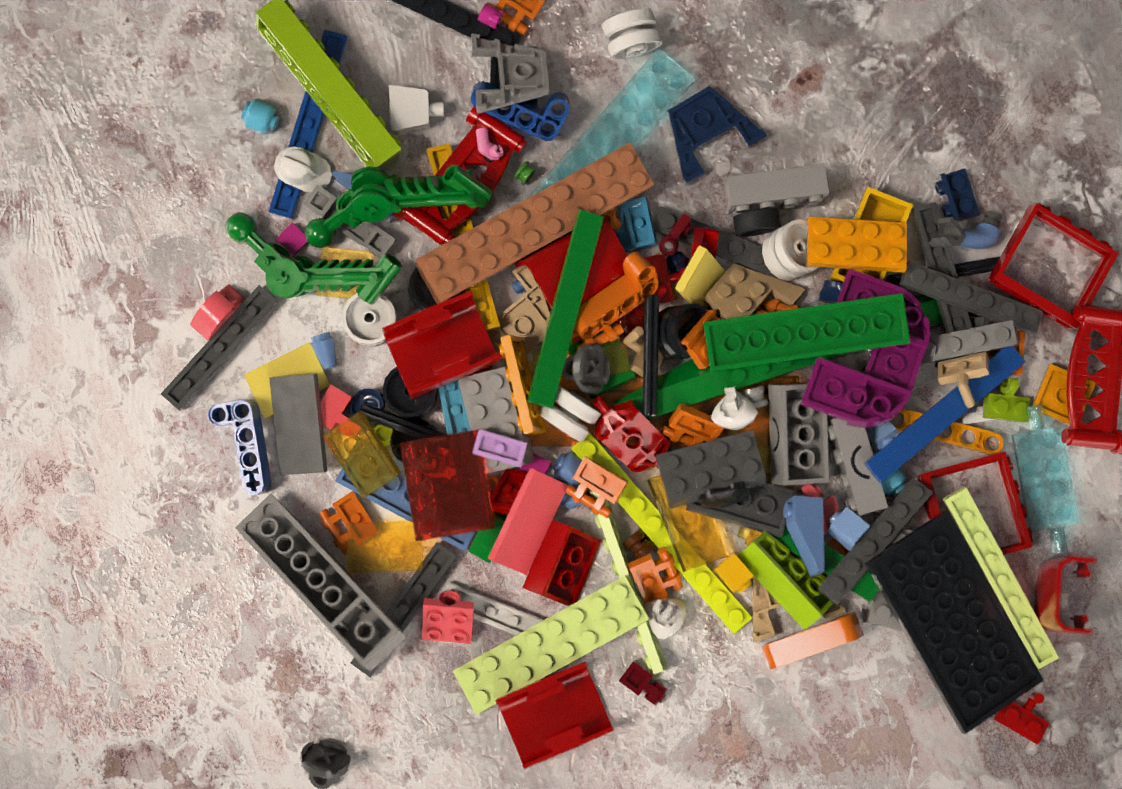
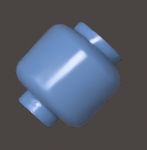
M574 452L562 453L552 467L555 479L567 485L577 487L581 483L574 480L573 476L582 460Z

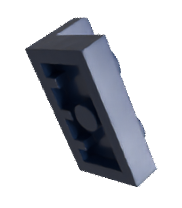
M966 169L948 174H939L934 185L937 195L942 196L944 205H942L944 217H952L957 222L979 216L980 212Z

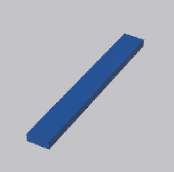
M324 29L321 39L325 47L324 52L329 58L333 57L340 66L348 36ZM306 91L288 148L299 147L313 153L325 114ZM278 179L268 212L293 220L301 190Z
M1014 346L1002 348L989 359V375L968 379V386L975 404L1025 363V360ZM958 385L864 463L879 483L883 482L970 409L965 406Z

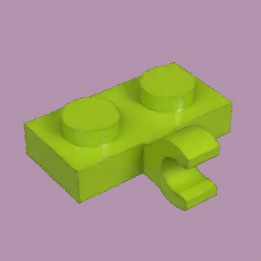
M1008 378L1000 383V394L988 393L984 396L983 418L1021 423L1029 422L1030 398L1014 396L1019 386L1017 378Z

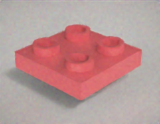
M452 590L443 591L439 594L438 599L424 598L422 640L471 644L474 602L460 601V595Z

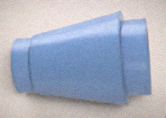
M330 332L311 337L312 344L310 345L323 369L336 366L334 337H331Z

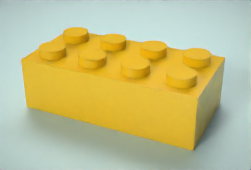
M867 186L853 219L906 223L913 204ZM834 268L829 280L843 283L848 269ZM853 269L880 280H884L887 272Z

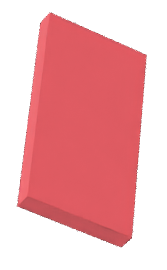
M530 468L488 559L527 575L569 485Z

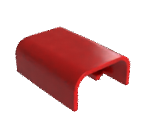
M604 218L581 304L625 275L623 262L627 254L613 228ZM572 233L515 264L517 268L522 265L528 267L551 309Z
M472 290L382 328L387 346L411 399L501 361L502 356L500 353H496L477 311Z
M1058 557L1047 559L1039 565L1036 572L1034 612L1044 630L1061 633L1092 634V629H1084L1089 615H1074V617H1070V620L1074 621V628H1069L1061 622L1059 609L1061 575L1065 564H1078L1077 570L1073 571L1072 574H1076L1077 578L1091 577V571H1088V563H1096V558Z
M585 661L495 699L515 744L523 769L614 731Z

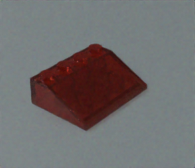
M479 430L400 443L416 541L495 528L484 457L473 454Z

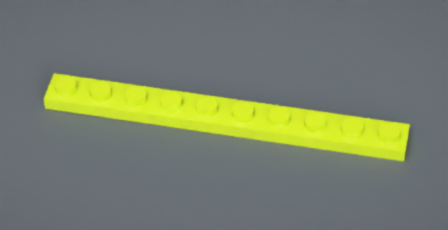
M590 432L583 442L579 441L571 448L581 460L584 457H588L628 481L626 488L617 501L619 505L645 532L658 549L661 547L667 548L668 552L674 557L675 568L680 571L684 579L733 634L752 619L750 614Z

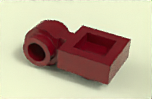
M686 210L668 235L664 236L659 242V250L666 256L674 255L679 248L677 238L680 234L685 236L693 226V223L690 222L693 215ZM671 242L673 244V248L667 249L665 247V243Z
M634 661L619 680L621 684L638 696L644 689L646 692L644 698L655 706L666 697L667 689L656 681L653 685L649 684L648 682L653 675Z

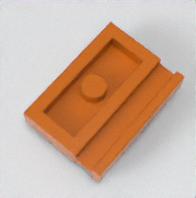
M715 309L708 310L681 341L688 348L687 352L699 369H706L709 366L703 322L721 320V318L716 316L717 312Z

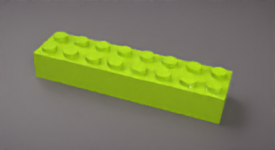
M272 0L256 11L255 28L366 167H378L385 171L396 163L401 152V142L394 134L390 135L385 129L386 124L378 114L375 116L369 109L371 105L363 95L359 96L354 90L356 87L353 81L348 76L344 77L341 74L339 64L333 57L329 58L326 55L322 42L310 35V28L303 19L299 20L295 16V10L288 0Z

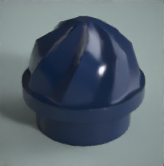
M681 251L667 256L668 271L675 273L680 272L682 268H687L689 258Z

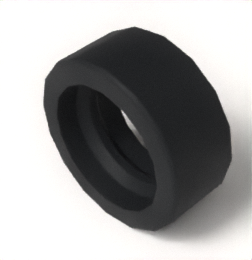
M776 208L747 211L733 217L735 235L737 237L767 234L781 227L779 210Z

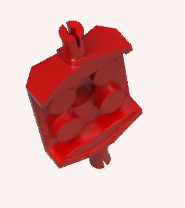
M600 396L597 397V400L594 399L592 404L602 413L595 428V436L632 472H642L655 466L658 468L656 455L667 452L670 444L669 437L664 436L635 407L633 400L609 406ZM631 436H637L640 439L636 444H628L626 442Z

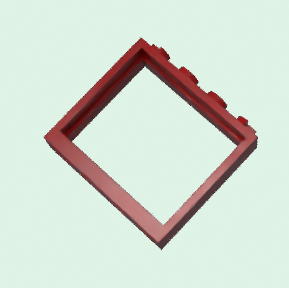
M1035 203L1029 205L987 282L1022 303L1043 311L1042 315L1067 330H1074L1080 325L1073 316L1075 307L1082 304L1091 305L1119 253L1112 249L1113 247L1109 245V242L1099 241L1092 237L1093 233L1089 230L1072 225V220L1052 213V209L1049 206ZM1033 218L1038 219L1101 257L1070 313L1003 274Z
M1006 452L916 475L917 480L933 492L932 496L924 504L929 521L941 513L931 479L996 462L1018 543L1000 547V550L1005 555L1032 547L1033 533L1031 528L1026 526L1024 519L1027 518L1026 508L1023 503L1020 504L1018 498L1020 487L1018 481L1013 480L1011 473L1013 462L1011 463L1009 456H1006Z

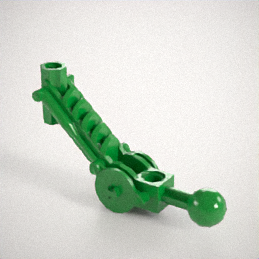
M453 164L446 169L444 175L400 178L397 174L389 176L383 169L378 167H363L352 175L351 188L336 199V212L327 219L316 218L311 220L307 224L304 234L307 242L312 247L321 249L331 245L335 238V230L344 223L356 228L362 222H378L385 219L391 211L398 213L401 211V208L467 204L470 208H483L492 197V190L475 178L473 170L465 171L458 165L454 166Z
M238 212L227 219L225 224L226 234L231 240L237 243L246 242L259 254L254 263L266 273V283L271 292L282 298L299 297L318 289L319 292H325L329 289L331 292H336L342 288V292H348L355 286L360 285L356 290L358 296L363 301L372 305L376 303L403 268L401 262L389 253H385L375 266H373V259H367L362 262V259H356L352 262L350 259H345L340 263L339 260H332L330 262L328 260H320L314 264L306 256H293L280 242L267 243L256 232V222L252 216L246 213Z

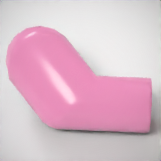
M487 128L476 129L478 151L490 160H498L504 152L502 146H497L489 141Z

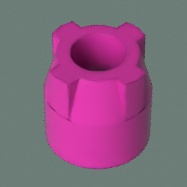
M486 3L478 16V21L495 29L500 23L504 12Z

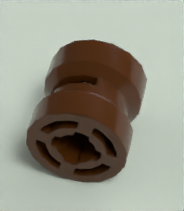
M641 528L622 543L626 549H630L634 553L633 557L636 560L646 556L657 547L652 541H648L645 537V532Z

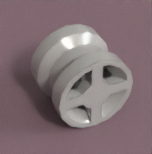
M764 386L740 392L756 408L769 405L768 400L764 398Z

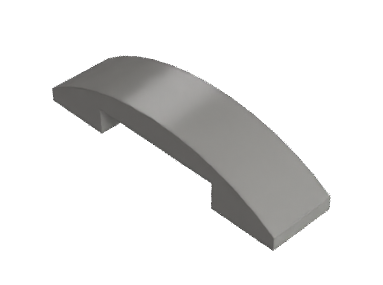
M317 184L303 204L320 218L327 219L336 212L337 198ZM362 222L356 228L344 223L337 229L380 259L396 242L395 238L370 222Z

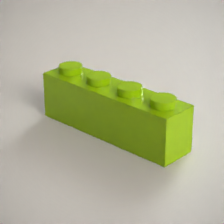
M765 530L737 555L760 584L767 589L804 630L823 616L834 603L818 590V587L826 578L821 574L810 576L803 560L792 557L790 550Z

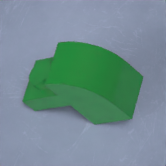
M489 512L468 552L490 563L491 560L488 557L508 515Z

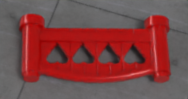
M474 106L466 118V123L472 126L471 130L435 175H444L446 169L452 164L454 166L458 165L465 171L467 170L465 164L483 165L486 167V172L480 174L478 181L491 189L493 193L506 171L513 152L520 154L527 146L528 141L525 140L524 136L498 118L486 112L477 113ZM487 128L489 141L497 146H502L504 152L498 160H494L492 163H487L484 160L483 155L478 151L476 129ZM467 204L457 205V209L451 212L449 219L441 217L437 206L401 208L400 212H393L392 215L400 221H407L439 245H443L455 238V235L452 233L453 230L470 218L480 207L470 208Z
M1082 304L1075 307L1073 314L1074 319L1080 323V327L1072 346L1067 370L1066 399L1070 427L1062 431L1061 440L1062 443H1066L1068 446L1110 450L1113 454H1122V430L1117 429L1122 380V309ZM1093 329L1108 341V343L1095 350H1091L1089 347V343L1092 340L1090 332ZM1090 354H1093L1105 365L1104 368L1092 375L1087 373V366L1089 365L1088 356ZM1091 379L1103 389V392L1090 399H1086L1084 396V392L1087 389L1085 386L1086 380ZM1085 403H1088L1100 413L1099 417L1087 424L1082 422L1084 414L1083 405Z

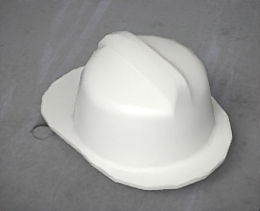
M289 147L278 154L274 164L275 173L280 180L305 192L311 193L317 184L325 189L331 180V168L327 161L303 148Z

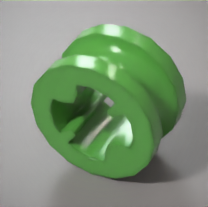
M526 161L518 169L514 179H520L521 184L525 185L537 168L530 167L529 162Z

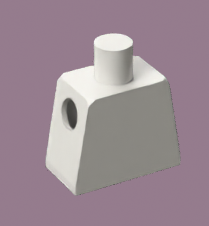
M389 85L391 134L396 136L429 129L430 117L444 116V102H430L428 90Z

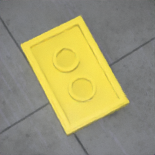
M699 246L675 289L689 304H699L708 309L710 305L705 300L706 294L726 271L706 248Z
M310 342L244 374L265 419L273 416L269 377L317 373L319 393L329 388L330 382Z

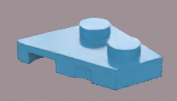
M644 196L624 203L620 210L622 225L619 230H615V233L625 252L629 253L657 245L648 198Z

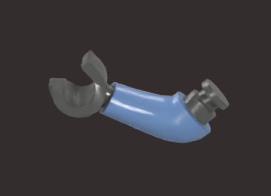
M987 211L984 215L985 219H983L982 223L977 224L974 229H961L959 223L952 217L939 218L937 224L943 227V235L931 238L929 244L935 248L960 246L982 250L992 247L999 241L1002 235V231L999 229L1002 216L996 212Z

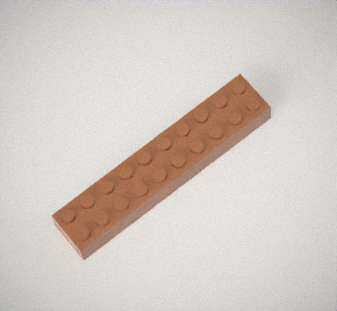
M631 142L417 258L414 264L435 302L439 304L458 296L572 233L578 210L603 216L650 190L654 183Z

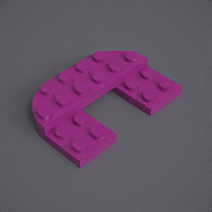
M848 269L836 303L903 293L910 343L872 349L864 373L817 357L800 405L847 422L846 425L859 428L879 426L893 419L903 409L912 394V388L925 350L929 344L928 317H925L920 307V302L907 290L853 269Z

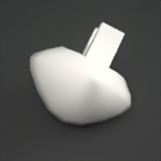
M735 387L725 388L726 395L713 410L711 416L713 422L720 427L730 430H739L751 424L758 413L755 405L742 393L736 391Z
M662 598L645 604V610L650 618L648 620L649 626L657 638L666 639L674 635L683 625L686 616V605L683 600Z

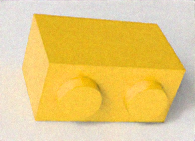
M735 553L730 554L712 569L730 592L738 591L742 593L752 584L750 579L754 575Z

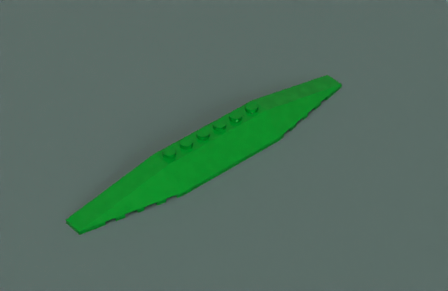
M926 295L914 296L920 302V307L925 317H928L930 328L942 325L943 321L936 299ZM859 351L839 353V354H832V355H825V356H818V357L829 361V360L836 359V358H839V357H844V356H847V355H850V354H853V353H856V352H859ZM817 357L710 372V366L706 369H699L693 359H690L658 377L657 416L646 418L650 420L675 412L680 404L690 407L726 395L725 388L735 387V390L739 391L814 366ZM643 386L609 406L633 400L635 407L642 413Z

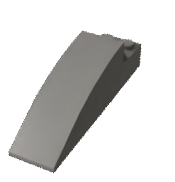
M271 493L235 527L352 656L370 672L407 637L381 609V605Z

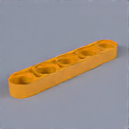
M903 408L899 412L903 416L902 424L892 425L897 431L902 432L923 413ZM953 422L949 426L951 430L949 437L942 438L938 435L933 439L934 441L987 455L999 453L1004 446L1003 438L998 433L958 422ZM966 430L974 434V441L971 444H965L961 439L962 433ZM988 437L997 439L998 447L996 450L992 451L986 448L985 441Z

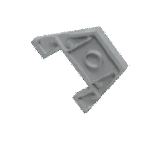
M471 34L472 57H497L500 79L499 90H476L477 113L549 95L545 51L515 44V46L501 44L499 39L489 41L481 39L479 34Z

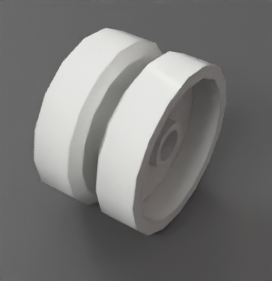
M631 10L613 16L602 23L605 38L612 40L608 44L611 59L623 60L637 57L661 46L662 41L659 31L652 29L656 24L653 10Z
M802 219L792 220L766 236L762 245L763 259L770 272L777 278L786 281L796 280L818 268L806 266L807 221Z
M358 293L348 299L343 308L342 322L345 331L353 341L362 346L373 347L386 342L382 328L397 322V317L393 304L383 294L375 304L370 305L358 296ZM369 313L374 317V320L370 323L364 319L365 315L369 317Z
M559 385L555 402L561 406L553 405V409L541 407L538 414L569 436L583 442L589 430L579 419L589 424H595L602 413L574 391H569Z

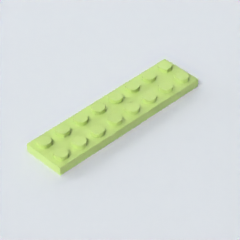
M625 575L453 670V673L477 715L495 705V699L544 678L650 618Z

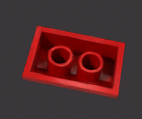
M552 520L522 588L568 607L578 601L602 540Z

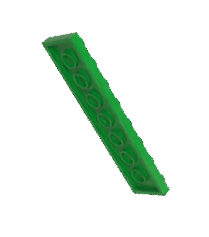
M903 293L703 322L710 372L910 343Z

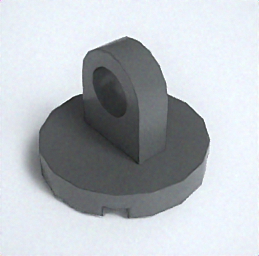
M597 343L582 345L576 355L566 358L562 371L563 376L568 380L576 381L580 390L586 393H597L603 390L601 388L607 384L610 375V361L608 356L604 355V348Z
M320 740V743L316 744L313 741L306 744L300 755L301 766L309 773L311 784L318 789H328L336 777L346 773L351 759L344 746L329 740Z

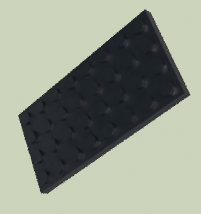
M944 510L865 563L961 733L967 734L1044 680L949 511Z

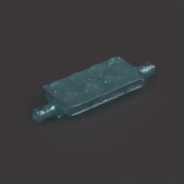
M1042 405L1026 407L1030 425L1028 432L1011 435L1024 506L1027 512V523L1032 532L1047 530L1050 533L1052 553L1066 552L1069 550L1064 529L1068 525L1079 524L1080 522L1065 443H1062L1061 440L1062 426L1054 428L1045 426Z

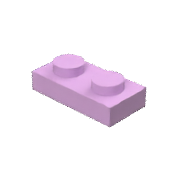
M479 429L473 454L521 467L528 443Z

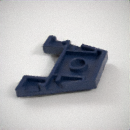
M711 86L706 87L668 110L685 185L705 174L693 151L728 130L735 128L747 148L767 137V134L762 129H759L748 117L736 110L730 102Z

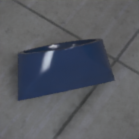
M825 280L818 301L831 304L836 303L843 283Z
M381 389L360 390L353 396L350 402L349 410L352 418L367 431L374 428L378 423L360 417L359 410L365 403L384 410L385 401Z

